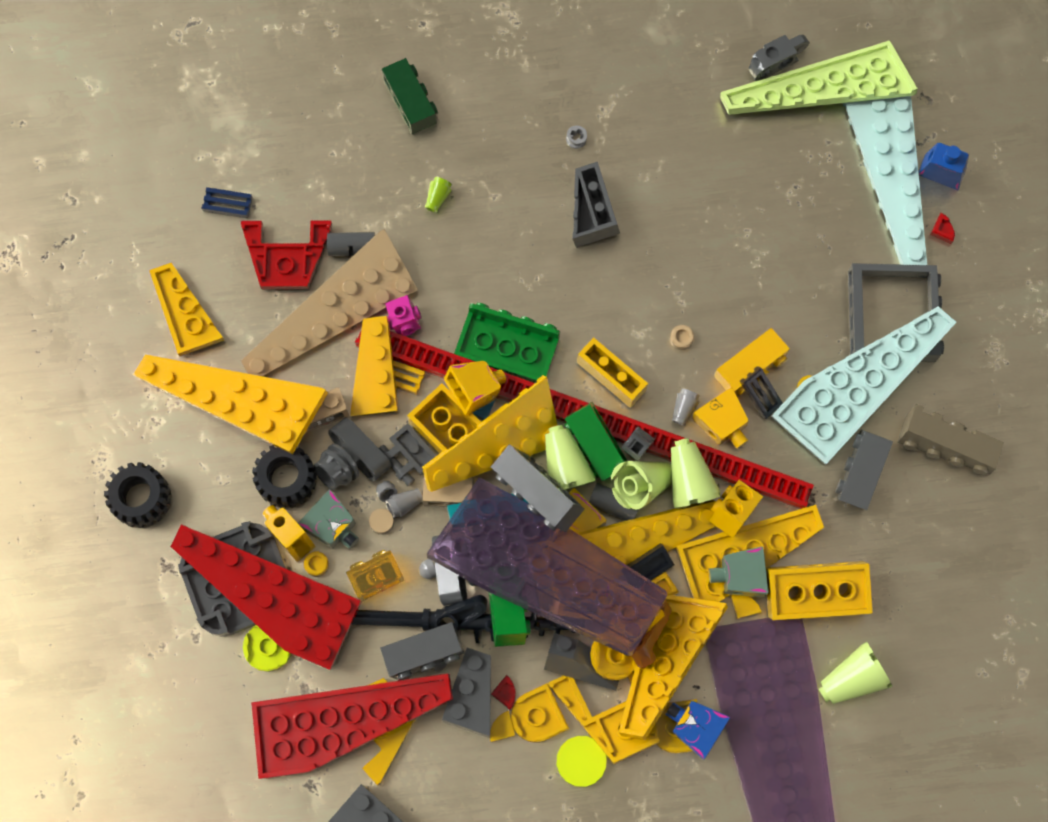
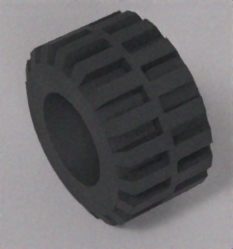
M274 445L269 446L270 451L266 453L263 450L260 453L262 458H256L255 460L256 468L253 467L252 473L256 489L266 502L268 501L270 505L275 507L278 505L280 508L286 509V506H290V508L296 507L295 504L298 502L303 504L305 502L304 498L306 496L310 498L312 495L311 490L316 487L315 480L317 479V474L310 457L300 447L296 448L292 455L278 447L275 448ZM283 465L297 467L298 476L293 484L283 488L272 484V475L277 468Z
M138 462L137 466L133 463H127L128 468L123 466L117 468L119 472L117 474L113 472L110 475L112 481L106 482L105 486L108 488V491H104V497L107 498L105 501L106 506L123 524L125 523L130 527L135 525L138 528H144V524L152 526L154 525L153 520L156 519L159 522L162 519L160 514L162 512L166 514L169 510L166 507L167 504H171V499L169 498L171 490L167 486L169 484L152 466H145L141 462ZM148 484L150 486V495L147 501L137 507L127 506L126 496L128 491L135 485Z

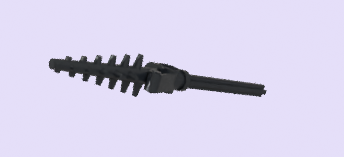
M483 595L471 597L436 611L426 608L423 609V612L358 610L352 623L354 625L422 627L423 631H428L448 624L444 622L443 618L449 617L453 619L459 637L461 630H474L475 642L480 643L482 631L486 630L490 632L491 641L494 642L491 614L485 612L488 601ZM531 610V616H525V620H530L531 630L539 631V636H544L545 630H555L557 634H560L561 630H571L572 633H576V630H585V621L582 619L570 620L568 617L556 619L553 618L552 613H547L545 618L537 617L536 610Z

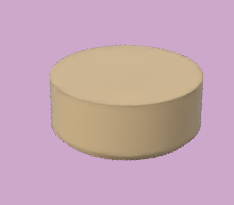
M679 325L672 330L670 342L674 348L686 350L693 344L694 333L690 327Z
M377 509L371 513L369 524L375 533L386 534L393 528L394 519L388 510Z

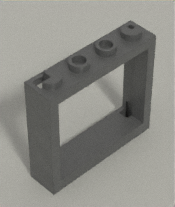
M852 263L848 270L850 355L864 348L862 276L927 278L928 308L931 311L936 307L942 308V296L938 295V288L941 286V274L937 272V265ZM939 341L921 362H936L941 354L944 353V341Z

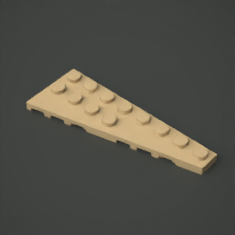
M385 229L379 231L267 337L240 360L248 374L263 376L363 321L364 318H368L386 308L385 303L405 295H410L418 290Z

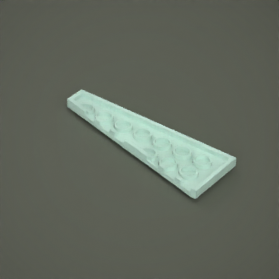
M911 96L843 103L849 116L848 121L852 125L856 136V143L861 149L870 182L879 199V207L884 213L887 229L890 230L893 238L894 248L900 264L927 265Z

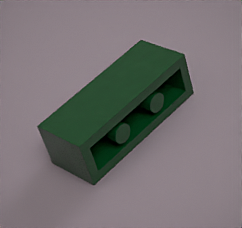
M404 58L382 68L383 80L411 134L437 124L436 114H438V110L434 102H429L426 97L428 91L424 83H419L416 77L419 76L414 64L410 65L407 59Z

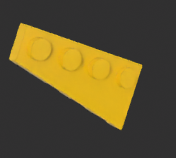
M172 263L149 270L179 356L225 341Z
M388 316L363 319L350 411L351 417L398 411Z

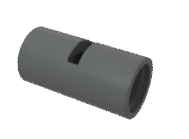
M375 232L328 233V256H354L375 236Z
M596 483L589 503L594 508L626 521L636 518L639 509L624 508L615 499L612 488Z

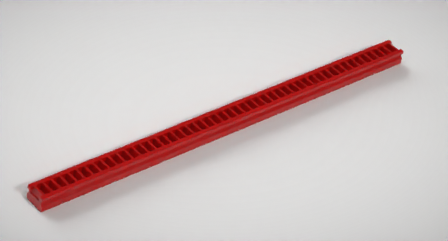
M361 331L358 338H356L355 340L357 348H359ZM390 331L393 361L425 371L436 377L444 379L451 365L475 362ZM490 367L492 372L497 371V369ZM505 373L506 382L501 384V390L496 398L510 403L519 396L521 391L525 388L529 389L535 383ZM550 389L556 420L562 423H567L565 418L588 404V402ZM595 405L617 443L624 445L639 426L655 439L645 453L671 462V447L675 446V441L686 439ZM695 442L713 478L732 485L741 480L762 496L798 509L807 507L811 491L814 487L813 484Z

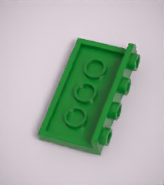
M470 303L469 312L454 354L475 362L485 361L491 368L502 370L505 373L537 383L536 380L542 375L547 377L560 339V331L557 330V327L548 323L543 325L535 323L533 319L525 316L518 318L512 316L506 310H492L483 303Z

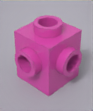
M408 295L385 303L389 314L390 330H395L396 333L407 336L421 329L419 320L422 319L420 310L417 305L414 306Z

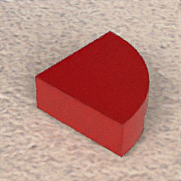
M940 213L930 235L952 244L955 238V231L950 223V219L943 213Z
M508 675L503 678L491 695L508 710H511L515 703L516 691Z

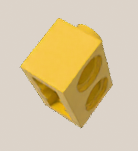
M738 480L734 487L729 485L721 496L724 500L719 498L711 508L714 514L709 522L732 538H734L763 498L762 495L741 480Z

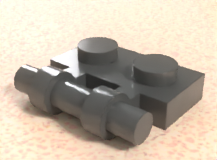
M407 423L389 438L394 445L392 449L388 450L385 445L380 446L379 449L389 459L391 468L396 472L395 476L400 481L403 480L407 486H410L415 481L410 473L415 469L420 476L423 475L422 467L435 458L436 455ZM400 453L408 461L404 466L396 459Z

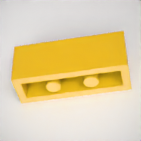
M770 328L716 369L714 377L725 390L732 388L735 394L741 396L746 393L740 383L742 378L746 379L747 374L753 373L754 368L757 366L761 367L767 376L769 374L768 370L775 365L778 368L788 359L786 356L790 348Z
M594 337L578 353L577 363L628 407L631 408L646 392L648 383Z

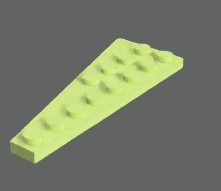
M886 41L720 93V99L728 115L913 96L917 94L918 88L891 42Z

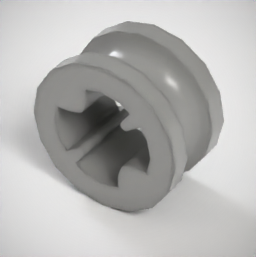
M578 125L570 127L566 136L567 144L574 149H579L585 145L587 139L586 130ZM577 133L581 135L577 140H573V136L577 135Z

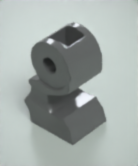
M638 426L621 449L638 461L655 439Z

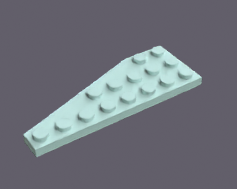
M940 307L932 309L885 337L876 340L838 363L804 380L771 417L826 465L956 324V321Z

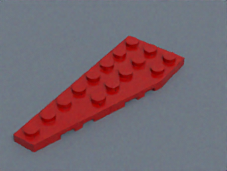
M180 525L170 546L284 651L331 671L362 603L361 600L187 526Z
M450 674L251 702L258 779L312 772L453 700Z

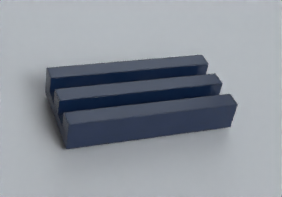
M206 187V196H204V204L201 207L202 211L248 218L253 198L252 194ZM210 203H217V204H223V205H226V206L242 207V208H245V209H244V210H237V209H231V208H225V207L212 206V205H209V204H210Z

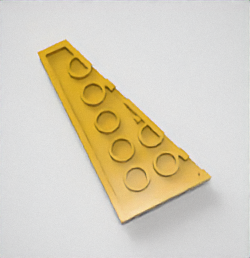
M812 505L742 526L734 538L725 532H721L678 545L676 549L692 597L721 602L730 596L725 594L724 582L710 583L709 568H722L723 556L763 547L765 567H770L821 531L824 525L817 506Z

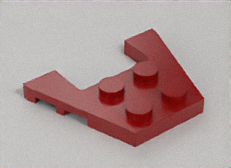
M310 220L309 243H262V221H241V227L261 289H309L327 242V234L331 232L332 221Z

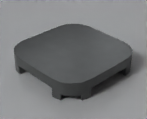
M251 521L243 522L241 526L213 537L286 568L274 537L268 528L261 524L252 523ZM181 557L180 564H178L179 573L182 575L197 616V621L204 630L212 635L224 637L256 625Z

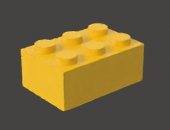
M443 383L407 415L409 424L439 454L445 449L449 450L459 442L462 436L470 434L481 423L473 413L465 416L453 394Z

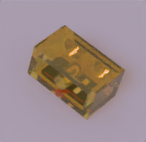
M381 550L373 554L371 560L365 563L359 561L349 567L350 570L346 574L359 600L364 601L405 581L391 550L387 552Z

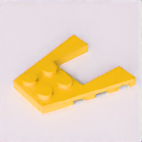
M634 671L627 677L630 684L632 683ZM563 675L548 682L551 690L614 765L660 743L656 724L646 740L620 735L619 729L627 701L592 717L574 678Z

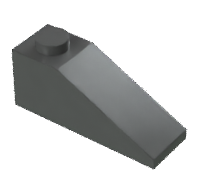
M554 633L544 670L615 691L619 680L605 679L596 672L591 662V648L578 639Z

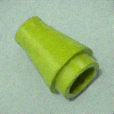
M435 177L430 182L425 208L437 213L452 191L450 189L452 183L443 178Z

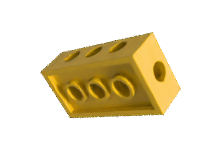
M857 561L766 567L768 586L767 610L768 617L772 620L873 614L869 563ZM846 583L847 591L840 595L839 587L841 584ZM821 584L823 587L822 593L819 596H814V588ZM793 586H797L798 594L790 598L789 590Z

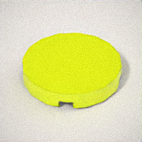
M257 625L252 627L244 637L242 647L244 657L252 667L259 671L271 672L279 670L287 664L292 654L284 651Z
M575 736L561 745L557 754L556 766L560 776L567 783L575 787H587L595 784L603 776L607 757L592 738L588 736Z

